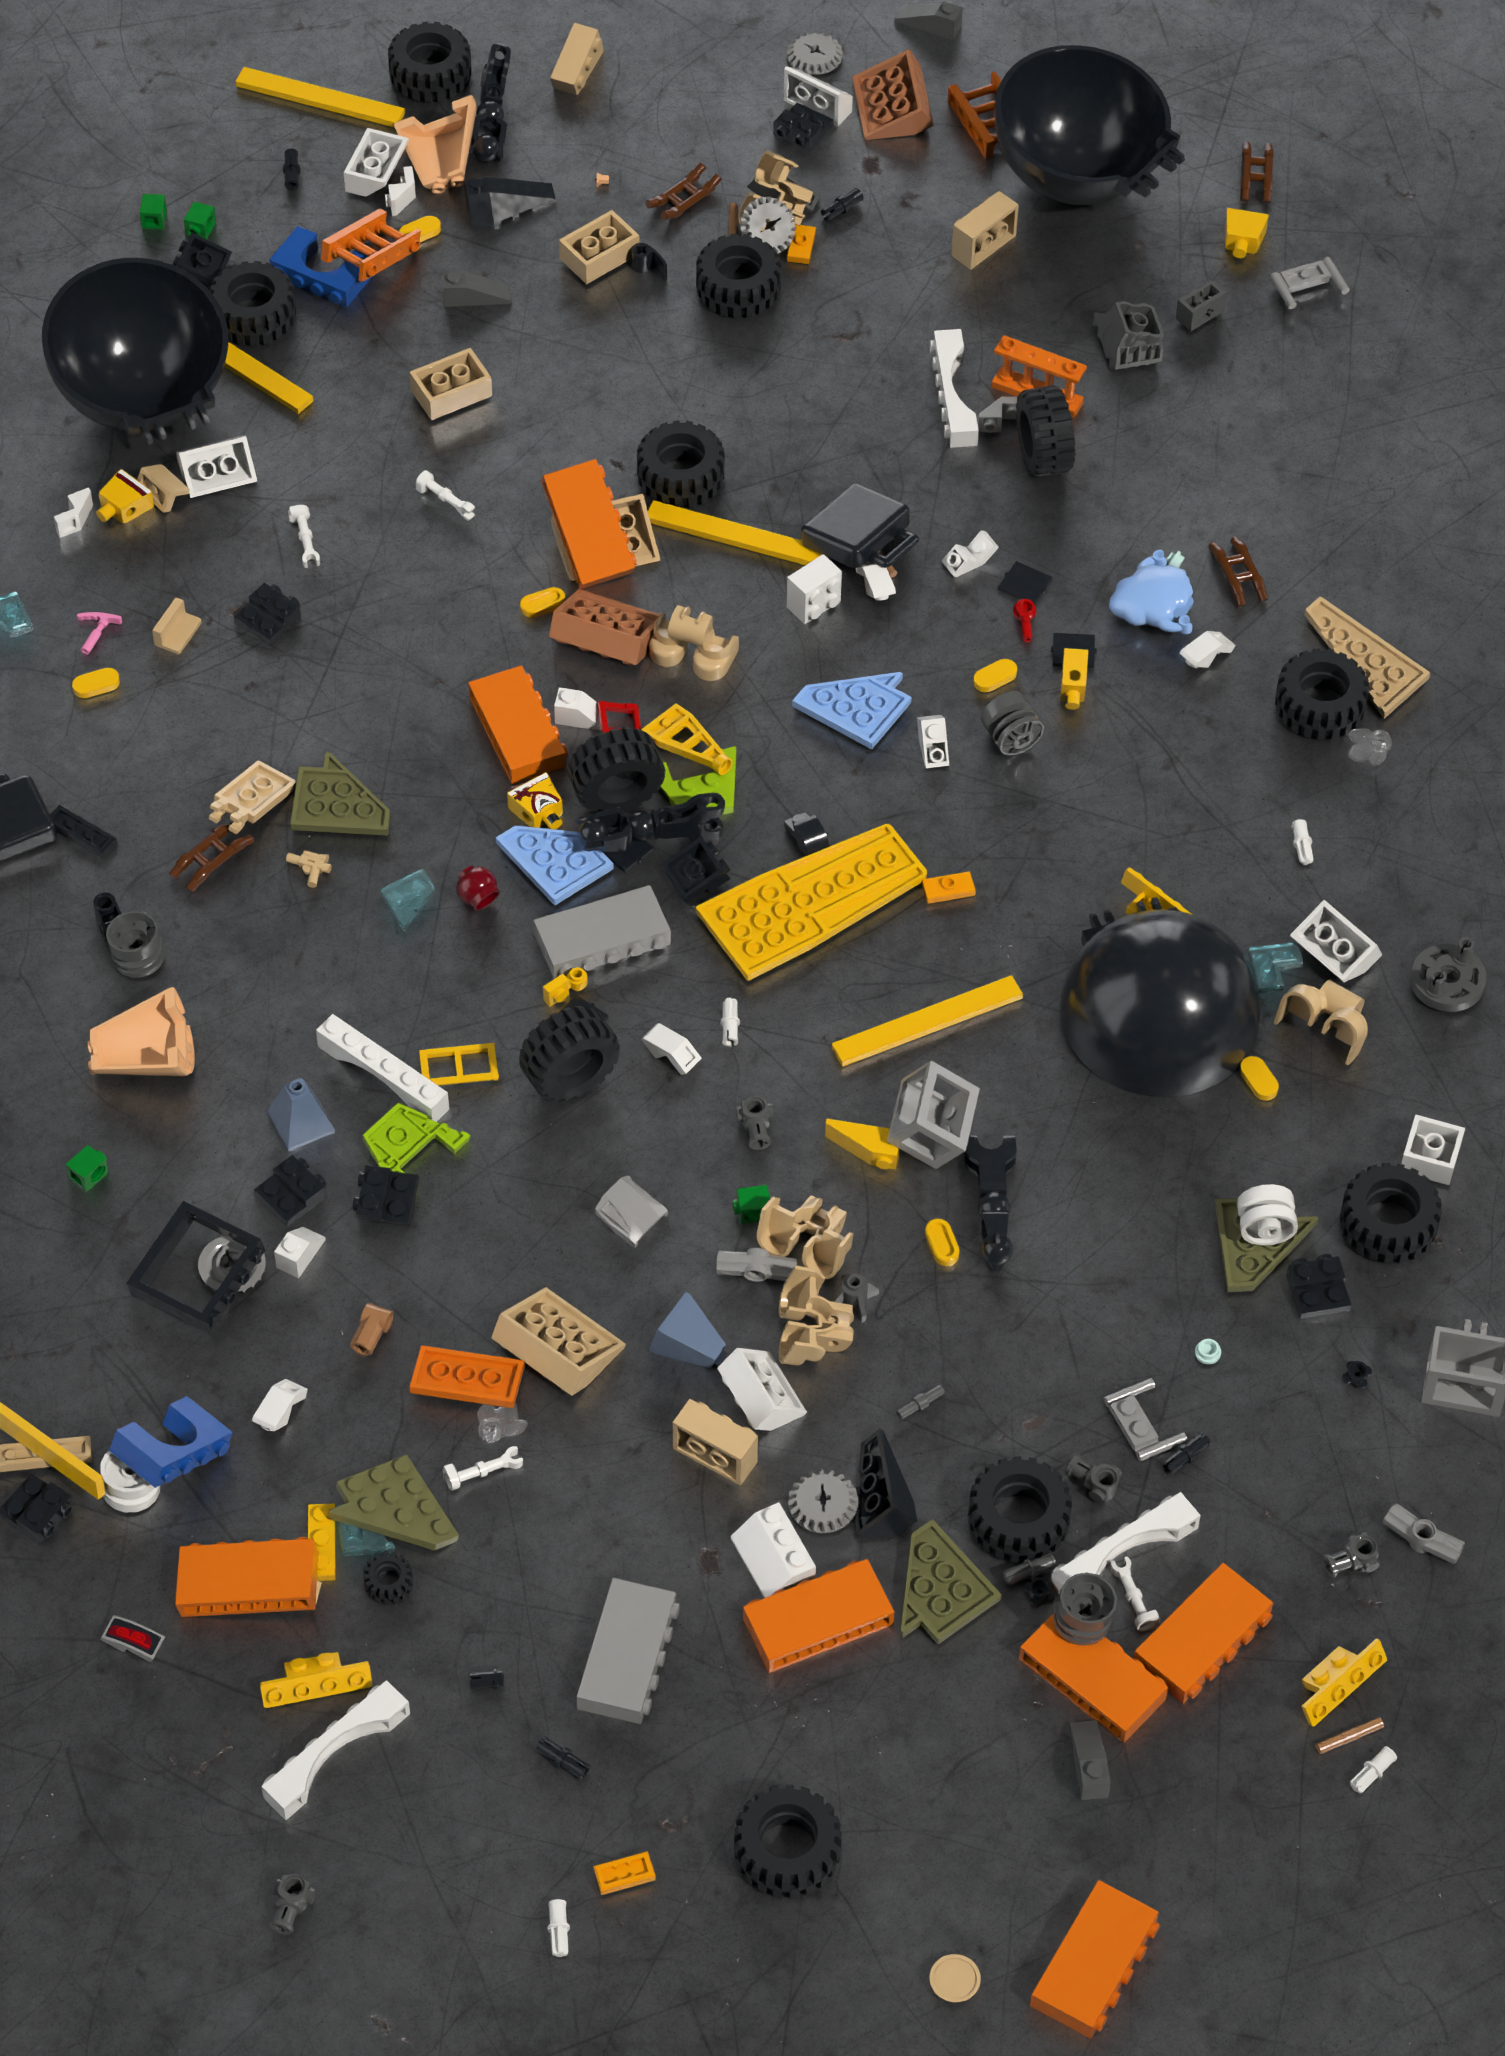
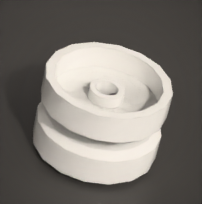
M1274 1184L1260 1185L1244 1191L1238 1197L1237 1208L1238 1215L1240 1216V1231L1243 1239L1256 1245H1274L1285 1242L1297 1233L1298 1223L1294 1212L1295 1201L1291 1190Z
M110 1451L104 1455L101 1461V1475L103 1476L105 1495L103 1497L107 1504L115 1510L128 1513L147 1509L156 1501L160 1493V1486L154 1488Z

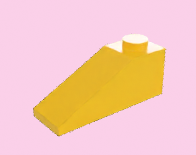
M826 1118V1138L871 1166H876L880 1169L896 1170L900 1149L887 1142L889 1128Z

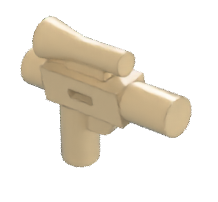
M304 850L301 856L288 853L286 857V862L299 865V868L303 869L304 874L309 875L307 885L311 888L317 887L319 873L329 874L332 865L328 864L329 854H317Z

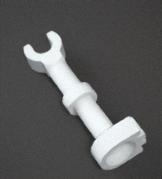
M425 470L418 476L416 480V490L422 494L427 493L428 490L433 491L441 501H447L454 506L467 521H470L475 516L471 512L475 509L472 503L461 501L452 494L450 489L447 487L443 488L434 481L433 474Z
M306 505L290 506V510H288L289 521L298 523L299 540L303 543L305 552L302 556L303 566L308 568L307 561L310 559L315 560L316 565L320 566V556L313 549L311 541L313 535L307 524V519L310 517L309 508Z
M512 1446L499 1458L485 1463L483 1461L476 1462L475 1466L457 1472L454 1464L446 1465L443 1467V1477L450 1491L460 1488L462 1481L477 1476L480 1478L488 1475V1472L503 1467L518 1469L523 1466V1458H511L518 1454L517 1446Z
M1124 1557L1125 1567L1123 1568L1118 1567L1114 1560L1111 1561V1572L1122 1581L1127 1592L1125 1594L1126 1599L1129 1603H1132L1137 1617L1134 1620V1624L1139 1632H1146L1158 1628L1157 1625L1160 1624V1617L1157 1611H1146L1142 1602L1143 1595L1141 1590L1136 1588L1131 1577V1560L1128 1557Z

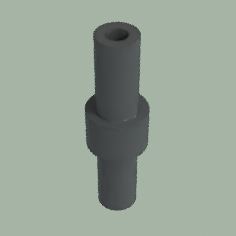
M938 1385L925 1394L920 1393L913 1397L912 1402L896 1411L899 1419L903 1420L917 1410L921 1412L929 1407L930 1402L945 1394L943 1387Z

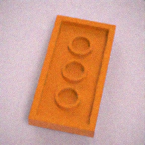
M421 1345L410 1383V1393L514 1408L525 1367L524 1360Z

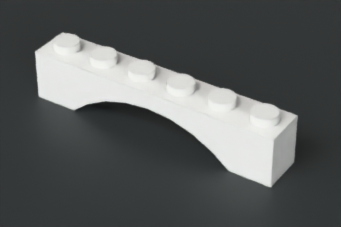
M961 329L934 331V340H930V353L935 354V357L932 359L933 370L938 372V374H935L936 388L940 387L941 390L938 391L939 405L943 404L941 419L942 422L946 421L944 437L945 439L949 438L950 448L978 445L979 430L976 413L960 400L952 383V377L957 367L963 361L964 343Z
M334 1014L316 1029L317 1043L320 1049L336 1060L353 1063L372 1073L389 1086L409 1108L428 1115L429 1119L436 1122L449 1110L448 1092Z
M1181 1492L1173 1497L1168 1496L1161 1501L1158 1507L1153 1510H1145L1131 1524H1123L1117 1530V1533L1110 1537L1105 1536L1101 1538L1090 1550L1079 1552L1074 1557V1560L1065 1565L1063 1563L1057 1566L1052 1572L1051 1588L1059 1596L1061 1588L1067 1579L1075 1574L1086 1572L1100 1575L1114 1558L1134 1546L1158 1541L1177 1542L1198 1529L1201 1515Z
M387 1680L380 1686L373 1687L363 1701L353 1704L343 1718L339 1721H333L323 1735L318 1739H312L306 1745L303 1752L298 1756H292L285 1763L284 1768L277 1774L273 1773L266 1778L261 1786L263 1798L287 1820L307 1803L309 1789L314 1776L322 1764L336 1750L359 1737L379 1732H390L410 1715L409 1701Z

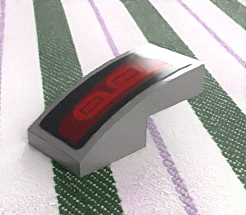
M113 1615L100 1640L123 1653L127 1649L151 1663L165 1636L136 1622Z

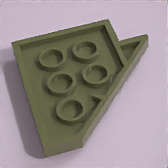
M325 752L323 768L299 766L290 823L291 830L388 836L391 818L390 810L330 752Z
M1238 1198L1216 1199L1215 1210L1227 1292L1254 1291L1317 1225L1318 1216L1297 1217L1298 1229L1292 1238L1274 1245L1251 1244L1244 1240L1241 1235L1240 1216L1238 1215L1237 1208Z
M407 1454L336 1483V1489L345 1504L330 1509L328 1516L332 1520L434 1551L458 1541L459 1534Z
M932 1519L911 1535L900 1636L904 1638L916 1628L922 1626L933 1640L940 1644L999 1602L1002 1595Z

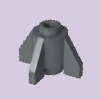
M858 1273L844 1274L841 1276V1288L830 1301L853 1305V1310L857 1309L856 1312L861 1322H864L867 1318L864 1304L867 1298L879 1295V1288L875 1283Z

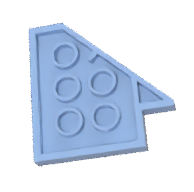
M895 672L805 685L792 700V707L860 744L873 749L908 708L912 697L895 689L903 679V673Z
M514 826L496 837V844L554 906L613 870L612 861L601 850L584 851L585 846L582 845L578 838V832Z

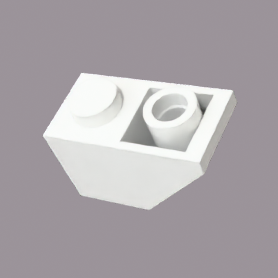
M942 715L917 717L919 743L925 768L950 766L945 718Z

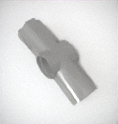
M751 1248L747 1252L719 1251L717 1254L716 1271L718 1275L744 1276L747 1280L753 1282H761L766 1280V1278L786 1281L794 1266L797 1265V1259L770 1255L768 1251L761 1248Z
M1399 1504L1393 1505L1383 1519V1524L1408 1540L1410 1547L1415 1552H1429L1455 1564L1464 1548V1541L1436 1529L1433 1522L1417 1518ZM1418 1534H1423L1428 1538H1422Z

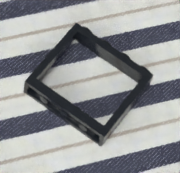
M183 1201L126 1284L131 1295L209 1334L217 1322L220 1323L226 1308L234 1303L238 1290L248 1282L255 1265L262 1261L261 1257L265 1252V1248L260 1238ZM193 1221L246 1246V1249L202 1313L149 1286Z

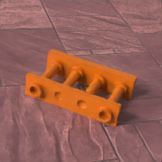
M995 71L991 72L990 85L964 92L960 90L957 84L948 86L949 105L986 159L994 156V146L999 143L997 135L990 134L987 130L995 127V119L991 118L984 121L978 115L994 110L995 100L975 107L970 105L968 101L994 93L995 96L997 95L1002 79H1000Z
M379 208L322 241L321 260L329 263L341 257L360 268L358 280L363 282L419 250L421 230L416 229L407 235L386 225L387 212ZM384 233L397 241L390 243L379 237L378 234ZM370 241L383 249L376 251L363 243ZM355 249L368 257L363 260L348 251Z
M1003 335L994 350L995 354L1004 357L1003 367H1000L992 380L991 388L1018 397L1023 390L1054 385V376L1066 380V389L1061 388L1066 397V402H1068L1071 417L1075 418L1084 402L1083 396L1074 393L1075 383L1078 384L1087 369V365ZM1013 360L1025 365L1024 374L1012 370ZM1034 368L1045 372V382L1033 378Z

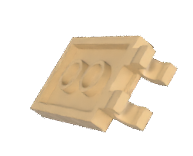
M258 760L215 794L214 802L210 804V808L214 812L209 815V820L218 823L224 817L225 812L231 814L230 819L234 821L229 826V831L237 834L242 830L246 821L255 823L296 789L297 781Z

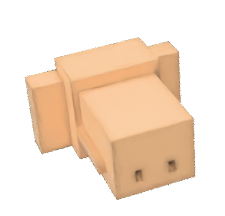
M597 173V178L595 179L597 187L601 184H609V175Z

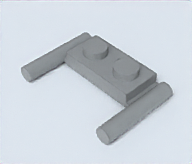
M1330 257L1324 258L1323 261L1320 260L1280 273L1273 272L1270 275L1272 282L1289 309H1294L1297 306L1290 293L1327 283L1330 278L1334 280L1342 294H1346L1350 290Z
M1152 1378L1104 1397L1106 1406L1109 1407L1139 1461L1188 1442L1184 1432L1161 1442L1158 1441L1159 1436L1135 1398L1136 1395L1155 1388Z

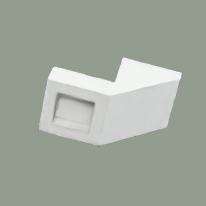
M412 166L403 167L404 176H400L399 184L388 185L389 194H385L386 208L391 207L392 216H397L416 198Z
M1002 396L980 412L979 432H1001L1002 419H1016L1017 397Z
M89 487L68 495L70 510L54 516L56 532L60 538L82 529L93 507Z
M981 530L967 547L955 544L942 559V563L954 577H958L984 565L999 547L987 532Z
M870 561L856 568V573L864 576L866 595L875 598V600H885L889 598V595L896 594L887 568Z
M1206 631L1180 651V654L1186 659L1185 662L1193 668H1208L1216 654L1221 652L1231 653L1236 645L1220 632Z
M657 1023L641 1039L655 1058L667 1056L680 1075L687 1074L702 1059L687 1038L660 1023Z
M287 1379L276 1383L267 1393L255 1412L252 1421L261 1425L267 1431L280 1429L288 1424L292 1405L305 1399L308 1389Z

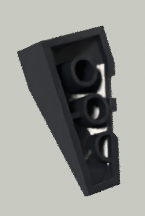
M496 177L464 179L465 200L472 230L495 227L500 225L502 220L509 217L515 219L519 217V213L527 210L535 211L556 202L552 183Z
M879 1429L861 1443L858 1471L862 1473L861 1486L856 1488L857 1496H859V1507L854 1516L856 1534L860 1539L897 1536L918 1521L914 1500L883 1430Z

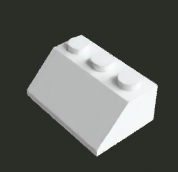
M785 67V102L792 105L799 103L833 119V125L836 127L852 112L853 96L798 69Z
M367 128L344 171L345 192L366 197L385 187L409 142V138Z
M242 435L176 452L185 485L190 489V498L257 482L246 436Z
M1325 900L1290 935L1291 938L1342 982L1364 974L1382 956L1377 944Z
M736 1348L717 1368L722 1375L723 1383L730 1388L735 1397L736 1404L742 1408L747 1416L749 1425L754 1429L772 1431L807 1413L770 1352Z
M779 1502L755 1512L731 1535L734 1546L764 1598L771 1596L777 1590H787L795 1587L803 1580L811 1581L816 1578V1566Z

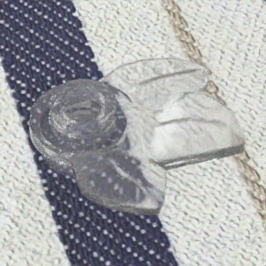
M1364 728L1353 730L1347 735L1355 743L1349 752L1350 759L1357 762L1369 760L1373 766L1379 765L1386 760L1387 751L1392 746V739L1388 732L1384 730L1372 732Z
M516 1403L514 1408L500 1407L498 1409H495L492 1405L483 1404L477 1413L480 1423L478 1427L479 1437L489 1443L496 1442L502 1437L512 1438L518 1436L528 1425L527 1421L518 1419Z

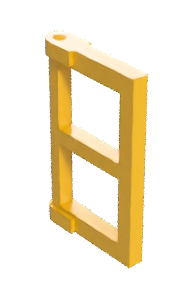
M494 1043L419 1050L422 1075L438 1086L499 1080L500 1075L497 1068ZM488 1052L489 1073L463 1075L461 1055ZM455 1056L457 1076L430 1078L427 1058Z

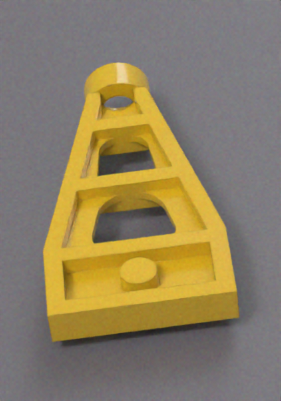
M677 703L641 729L654 739L656 746L708 766L720 775H725L732 767V759L724 754L723 750L693 714ZM684 728H688L693 733V736L684 743L671 739ZM701 741L709 747L702 753L692 750Z

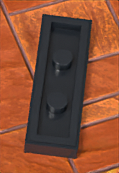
M61 805L50 814L57 833L100 858H103L117 844L116 837Z

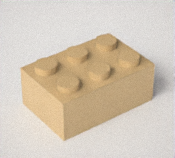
M998 191L993 196H989L978 207L973 208L962 219H958L953 225L951 256L971 270L1016 236L1019 204Z
M611 210L559 240V257L580 279L588 284L630 260L631 249L633 245L639 243V235Z
M471 348L409 372L411 392L431 420L492 396L491 376Z
M689 1399L673 1421L674 1450L740 1486L758 1462V1435L748 1427L737 1425L728 1416L715 1413L702 1402L697 1403Z

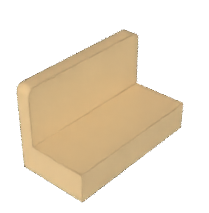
M162 464L141 467L137 481L152 491L154 504L163 513L171 511L176 496L189 494L190 489Z
M175 597L152 630L154 645L180 654L201 625V618L186 613L184 600Z

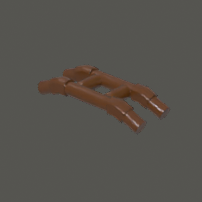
M1249 142L1242 144L1241 202L1249 201L1250 181L1263 182L1262 203H1271L1273 146L1270 143L1264 145V157L1251 156V144ZM1251 165L1264 166V173L1250 172Z
M700 162L683 180L666 192L647 200L645 203L646 207L649 209L661 207L667 201H670L675 206L663 211L661 217L663 220L677 218L702 198L709 196L722 178L715 174L700 190L693 186L706 169L705 165ZM685 190L692 196L683 201L676 195Z
M1236 536L1231 538L1230 543L1238 554L1226 557L1223 548L1218 546L1216 542L1209 544V549L1217 562H1219L1230 585L1237 607L1246 605L1240 582L1252 580L1251 582L1259 602L1268 600L1264 581L1261 575H1259L1248 552V548L1243 541ZM1243 563L1247 571L1234 574L1231 565Z
M233 821L222 824L212 830L211 834L188 853H184L177 860L176 865L169 874L177 879L183 870H186L193 863V860L202 867L197 870L186 886L194 893L198 886L232 855L253 844L254 838L252 835L240 837L227 846L220 839L231 833L229 826ZM210 846L220 852L211 861L202 855Z

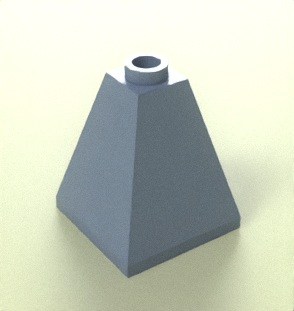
M303 1078L284 1085L268 1109V1115L288 1152L335 1133V1129L315 1092Z
M688 1292L683 1294L660 1325L648 1351L654 1354L707 1368H712L714 1364L719 1366L727 1355V1352L724 1351L725 1342Z

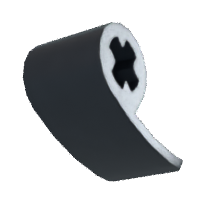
M636 243L631 249L632 269L638 273H644L654 267L661 274L664 281H666L667 264L663 257L646 243Z

